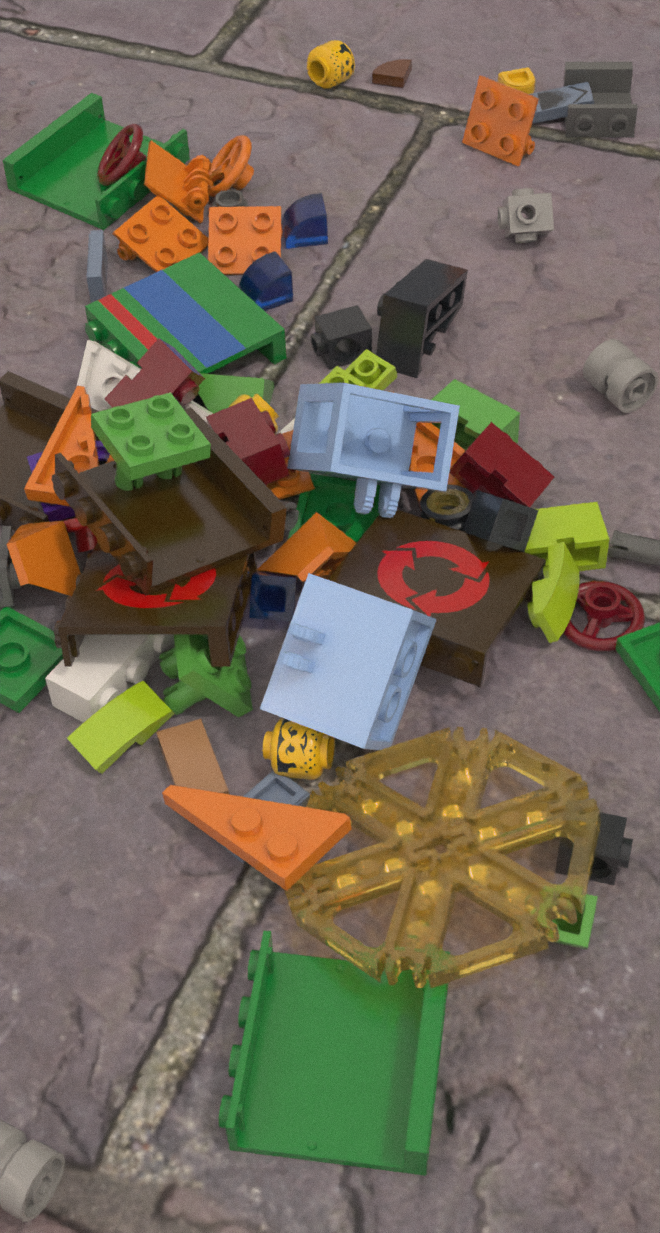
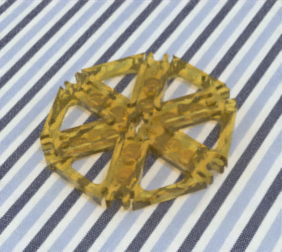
M450 727L345 761L346 767L338 766L335 769L338 782L340 783L337 786H329L321 781L318 784L321 796L312 790L306 807L344 813L350 817L352 826L379 843L315 864L290 889L285 890L287 899H292L288 903L296 925L379 983H381V975L384 969L389 985L393 986L396 985L398 975L402 971L411 969L413 970L412 976L416 988H422L426 984L427 978L430 987L434 988L548 949V941L556 943L560 939L558 926L552 921L553 919L562 918L573 925L577 922L575 909L583 914L601 825L600 811L595 798L589 799L588 785L586 781H582L580 774L495 730V736L490 743L487 728H481L477 739L466 741L463 727H457L453 735H451ZM425 763L438 764L425 808L380 782L381 779L388 775ZM497 768H512L544 786V788L480 809L488 777ZM557 837L568 838L574 843L567 879L563 884H551L504 856ZM443 845L448 851L438 854L434 847ZM400 890L386 939L379 947L372 948L364 945L333 923L336 914L343 909ZM457 892L513 927V932L507 939L461 955H450L443 950Z

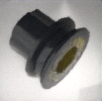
M447 485L446 492L428 490L420 501L422 509L421 518L463 531L474 495L468 489L458 485Z

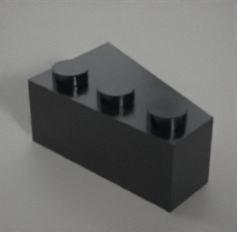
M425 259L403 279L397 281L390 290L383 293L377 306V315L381 316L376 355L393 365L397 373L418 378L422 371V356L424 354L432 355L436 349V344L432 343L437 332L445 333L463 305L468 269Z

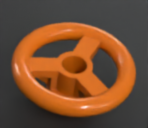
M239 135L232 138L213 159L211 171L209 172L210 188L208 194L210 197H216L220 191H226L231 187L240 191L251 180L254 168L248 164L252 151V143L247 136ZM216 180H222L218 185L214 186Z

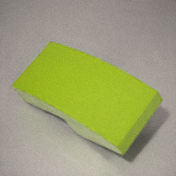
M366 349L346 370L336 366L319 384L348 383L384 390L398 376L393 365Z
M565 542L548 546V565L543 567L545 579L532 582L533 601L528 602V613L535 628L541 627L549 643L558 641L565 631L574 611L579 590V569Z
M142 680L104 705L70 734L67 739L96 771L103 774L134 742L142 746L175 713Z

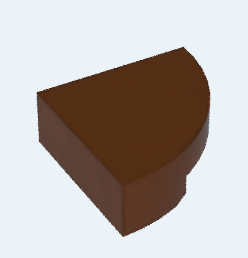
M398 59L379 65L372 72V83L404 88L412 71V60Z

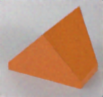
M316 512L257 570L297 575L302 582L306 581L308 573L328 580L356 545V542Z
M64 521L29 523L20 526L6 544L20 586L32 584L72 596L76 588L77 576L81 572Z

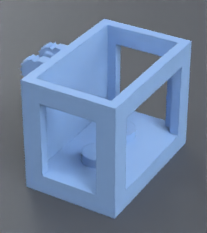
M348 383L300 384L290 448L291 456H289L287 468L356 480L354 509H356L357 513L369 514V511H371L377 484H380L378 513L382 517L391 518L397 511L401 488L446 492L460 406ZM416 423H441L433 473L409 471Z
M308 573L260 709L363 749L390 751L437 619Z

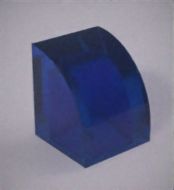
M322 193L301 197L293 202L285 211L281 221L285 249L328 244L327 213Z
M276 251L254 261L240 279L238 288L264 311L294 301L292 271Z
M267 571L253 573L249 618L291 622L302 591V581L297 575Z

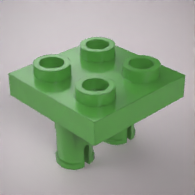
M171 392L91 414V428L115 460V484L122 490H133V480L136 489L140 488L143 485V477L156 474L163 479H171L172 469L174 476L177 477L182 474L183 465L210 458V442Z
M208 634L174 635L175 647L161 653L159 659L162 660L160 662L161 669L169 678L176 679L179 677V680H181L171 687L165 688L163 691V695L166 696L164 697L165 704L176 715H180L184 710L205 698L217 703L238 718L253 710L250 694L252 684L247 674L245 660L246 645L240 635L230 667L211 666Z

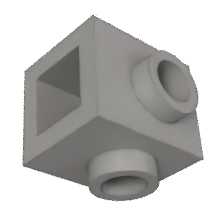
M532 188L513 190L512 196H507L502 202L503 207H498L499 229H505V238H515V243L537 241V236L548 235L554 230L551 193L534 194ZM521 212L526 214L528 220L522 217Z

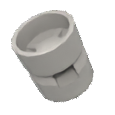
M610 339L598 345L588 356L583 368V377L600 393L605 394V397L619 410L625 413L636 411L652 397L659 382L658 373L641 358H637L633 351L618 339Z
M0 1119V1205L4 1211L19 1220L30 1222L43 1211L53 1197L64 1172L65 1158L62 1153L42 1142L32 1139L26 1143L27 1138L23 1131Z

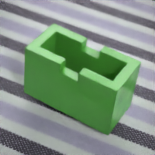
M454 379L431 399L460 406L454 442L464 448L465 451L491 422L507 433L515 443H518L520 412ZM432 423L440 430L441 423Z

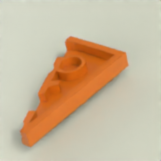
M84 386L76 387L24 488L28 500L70 506L65 499L61 500L58 498L53 489L51 479L52 475L55 474V454L61 453L67 461H71L78 473L100 466L96 437L91 428L92 410L90 397L86 393Z

